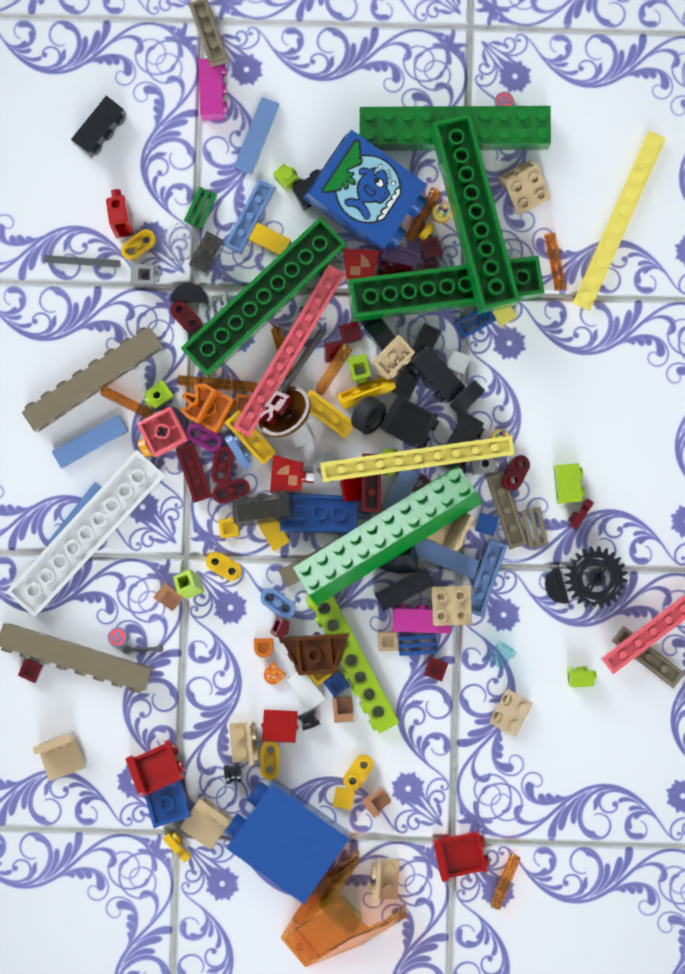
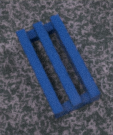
M478 310L455 321L454 325L457 327L462 339L495 322L496 318L492 311L485 313L463 327L460 324L477 315ZM490 316V320L464 333V330Z
M437 634L398 636L399 656L438 654ZM433 639V642L402 644V640ZM433 646V650L403 651V648Z

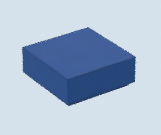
M480 513L475 531L494 536L499 518Z
M339 670L323 682L334 698L350 687Z

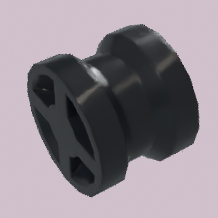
M315 709L297 716L303 724V731L321 724L320 720L316 718Z
M235 763L234 766L224 765V776L227 785L234 781L242 782V772L239 763Z

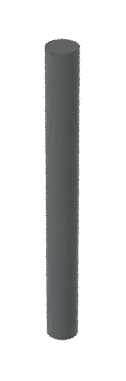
M44 255L45 263L121 267V260Z
M318 330L279 388V392L284 394L287 392L325 334L322 331Z

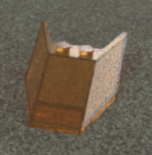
M358 848L323 876L304 904L301 903L281 935L282 941L305 968L361 946L409 916L407 906L403 904L385 920L368 926L364 924L342 898L341 891L361 859Z

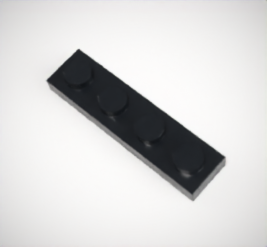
M424 323L412 349L416 352L422 345H428L433 350L441 330ZM409 364L404 365L395 385L396 389L392 391V393L400 394L407 400H410L420 379L418 374L415 375L409 369Z

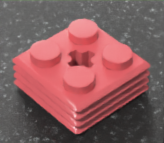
M168 407L137 423L154 457H159L189 441L172 407ZM162 427L168 429L165 437L158 434L161 432L160 428Z

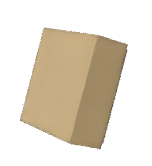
M378 632L379 651H398L397 632Z

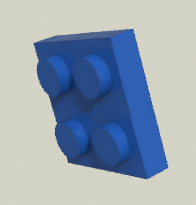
M182 780L145 796L153 828L192 817Z

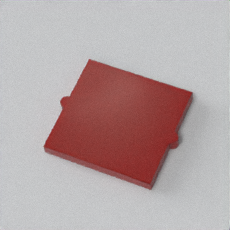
M361 477L339 480L344 502L352 500L356 502L358 499H361Z
M264 709L263 723L261 724L263 728L262 742L296 743V730L299 728L297 725L298 711Z

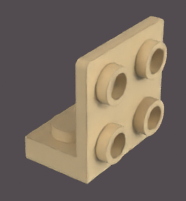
M532 160L497 177L499 183L507 189L517 215H521L551 198L540 167Z
M398 335L371 361L377 369L375 373L387 380L395 377L399 372L398 369L403 364L406 365L412 360V355L415 351Z
M466 513L430 535L427 539L458 551L464 544V537L472 526L474 516Z
M473 586L432 587L433 625H471V594L473 593Z
M253 721L230 723L232 762L249 761L250 765H254L259 757V747L254 742L257 737V726H253Z
M73 731L32 747L35 755L40 754L49 781L86 767Z
M201 795L190 811L192 817L186 818L181 824L180 829L208 849H212L224 830L232 822L233 817Z
M376 858V863H372V880H375V883H371V899L374 900L376 906H379V899L397 900L399 859Z

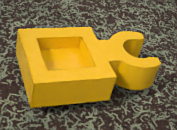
M171 830L164 835V842L174 853L178 854L184 863L187 862L192 855L183 847L181 843L182 838Z

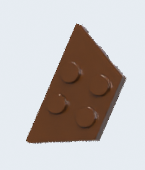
M350 634L283 637V640L279 638V642L284 644L288 651L287 655L290 661L294 663V668L299 675L334 674L338 672Z

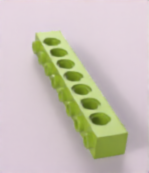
M307 595L308 600H306L310 611L314 610L317 614L315 621L319 628L323 627L326 634H350L341 660L344 666L341 670L346 680L350 678L353 685L350 687L355 697L359 695L362 701L359 705L364 714L368 712L371 718L368 722L372 730H377L380 734L399 724L396 714L334 596L322 602L330 606V611L323 614L319 611V605L316 606L310 596ZM331 620H336L339 623V628L335 631L328 628V622ZM349 654L357 657V661L353 665L346 662V657ZM357 672L365 673L366 678L364 681L358 682L355 679ZM372 689L375 695L373 698L367 699L364 697V691ZM381 706L384 709L383 714L380 716L374 715V707Z

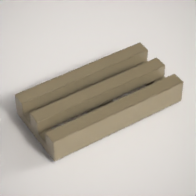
M541 508L521 511L528 547L534 548L548 545ZM534 512H537L543 542L539 540ZM528 513L530 514L536 542L534 544H532L531 534L526 515Z

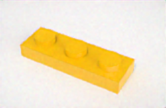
M378 377L336 395L342 409L355 406L368 396L376 397L389 393L391 390L396 389L392 378L387 380L383 377Z
M310 389L307 393L311 401L310 414L346 439L354 428L351 419Z
M238 410L224 423L257 460L264 465L277 452L256 428L249 438L233 429L234 424L242 413Z

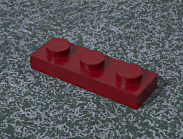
M195 443L176 448L193 502L197 503L213 497Z

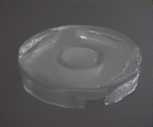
M173 223L162 232L161 248L170 259L185 261L191 258L197 251L198 236L188 224Z

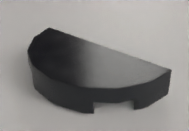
M191 282L177 286L170 298L171 301L208 304V296L204 289L198 284Z
M557 566L546 575L544 581L545 591L553 601L566 604L569 603L560 568Z

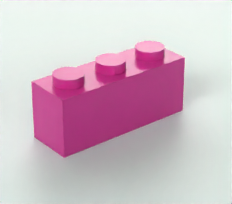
M207 58L198 59L202 121L225 120L224 114L228 113L227 102H224V95H227V84L223 83V76H226V64L210 67Z
M397 604V608H393V632L451 634V625H433L432 609H428V605H417L416 608H409L408 604Z

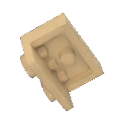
M507 689L493 713L490 723L516 737L534 703Z

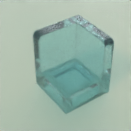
M498 640L487 660L504 669L510 658H513L517 651Z

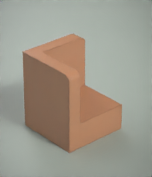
M165 582L153 598L173 611L184 597L179 595L177 590L168 582Z
M351 696L333 697L334 723L354 721Z
M379 786L363 798L362 803L373 818L380 814V810L391 803V799L383 788Z

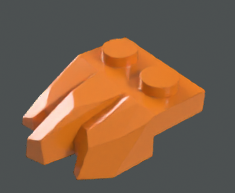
M204 383L194 384L195 394L185 392L181 395L188 402V406L182 407L180 411L190 420L219 434L236 400Z

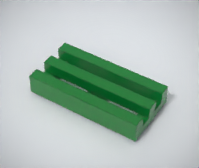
M199 187L184 218V222L202 230L217 198V194ZM202 193H203L204 196H203V198H202V200H201V202H200V205H199V207H198V209H197V211H196V213H195L193 219L190 220V218H191V216H192V214H193V212H194V210H195V208H196V206H197V203H198V201H199V199H200V197H201V195H202ZM208 196H210L211 199L198 224L196 223V221L205 205Z

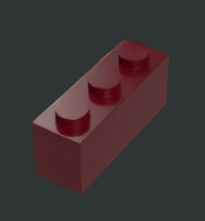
M362 453V454H361V457L371 456V455H378V454ZM381 474L361 477L360 512H381Z

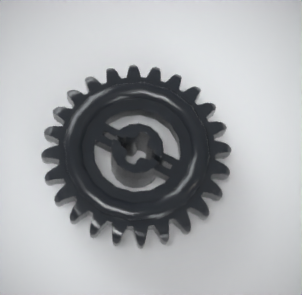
M590 546L589 553L582 549V556L575 553L577 560L570 559L573 566H566L570 573L564 574L570 580L564 583L571 584L567 591H574L571 598L579 597L577 604L584 601L585 608L591 603L592 609H595L597 604L600 609H603L604 603L610 607V600L615 603L617 602L616 595L623 596L620 589L626 590L622 583L628 582L627 579L623 578L628 572L621 570L625 567V564H618L621 557L614 559L615 552L608 555V548L601 552L600 546H597L595 552L593 547ZM591 564H601L598 569H591L587 572L586 581L588 584L585 586L582 580L584 570ZM608 570L610 574L608 586L602 591L593 592L592 590L595 586L604 584L606 580L605 571ZM592 574H598L599 581H593Z

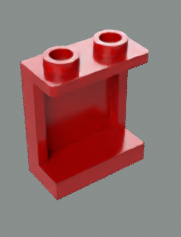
M165 740V744L136 757L131 755L125 758L138 795L142 797L147 796L185 778L183 772L186 769L183 762L179 761L177 757L179 750L175 743Z
M478 830L433 840L442 882L450 881L449 878L480 871L488 872L487 867L490 866L489 858L483 852V847H486L483 835L480 836Z

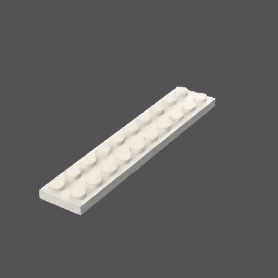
M136 450L6 592L35 618L166 475Z

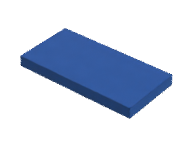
M282 493L280 532L346 535L357 528L358 501L344 502L342 495Z

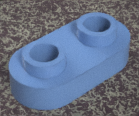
M230 434L225 440L243 469L247 470L251 467L252 459L247 452L243 453L240 446L242 444L238 437H233Z
M267 588L261 593L260 599L262 604L278 616L290 618L294 615L296 610L295 604L274 588ZM268 594L274 595L273 601L267 599ZM284 605L290 607L288 612L283 611L282 607Z

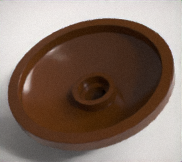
M289 387L285 394L290 396L293 401L283 415L278 414L276 416L277 419L273 425H270L268 421L263 422L262 419L259 420V427L266 435L275 438L285 437L302 427L311 410L310 398L304 390L298 387Z

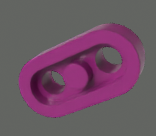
M193 423L187 427V438L198 446L210 452H216L222 446V439L217 433L198 423ZM199 430V436L194 437L193 431ZM215 439L216 445L210 446V440Z

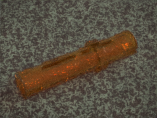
M431 187L423 209L411 220L412 224L404 236L406 240L415 243L420 231L425 228V222L442 194L438 189Z
M556 233L545 234L544 238L547 248L545 253L546 257L549 258L555 292L567 289L565 285L560 259L561 250L558 249Z

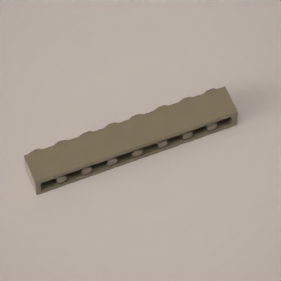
M142 327L136 332L134 337L131 339L128 337L121 341V346L115 350L114 348L109 349L104 353L103 358L91 361L88 364V368L83 371L82 369L72 374L73 378L68 381H61L56 385L57 388L55 390L43 393L40 396L41 399L37 402L28 403L24 407L25 410L21 413L33 431L40 432L164 349L150 327Z
M8 622L3 623L0 632L1 651L7 653L15 651L20 653V657L27 659L31 657L38 658V662L49 665V662L57 664L56 668L62 670L70 668L75 670V674L81 676L89 674L97 681H112L111 685L116 687L128 686L132 692L141 693V691L147 690L153 667Z

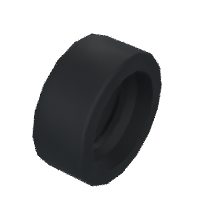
M474 380L449 406L460 416L485 392V389Z
M373 396L362 399L353 411L351 417L352 426L365 435L375 432L385 418L386 405Z

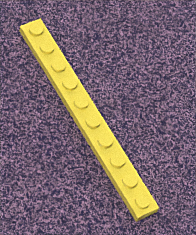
M651 131L647 132L572 304L588 311L591 310L666 140L665 137Z
M511 435L322 462L320 467L322 481L330 482L515 455Z

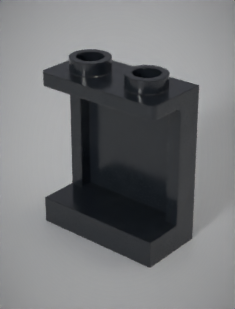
M397 394L379 429L416 449L426 448L430 440L427 437L430 430L435 431L439 423L436 420L438 415L432 414Z

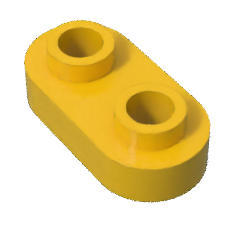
M144 229L127 240L121 247L123 257L126 260L134 261L152 249L156 244L154 233L151 230ZM145 238H150L149 243H144ZM135 249L134 254H129L128 251Z
M213 552L207 556V567L227 580L234 581L242 575L240 564L225 555ZM214 558L219 560L216 566L212 564ZM231 567L236 570L234 575L229 574Z
M264 742L260 749V773L263 778L273 780L280 772V747L277 742ZM269 746L274 748L273 753L267 751ZM272 766L274 771L268 772L267 767Z
M361 754L357 756L345 773L343 783L347 789H359L372 771L374 764L369 755ZM365 761L368 765L366 768H362L360 763ZM354 777L357 781L355 784H351L349 779Z

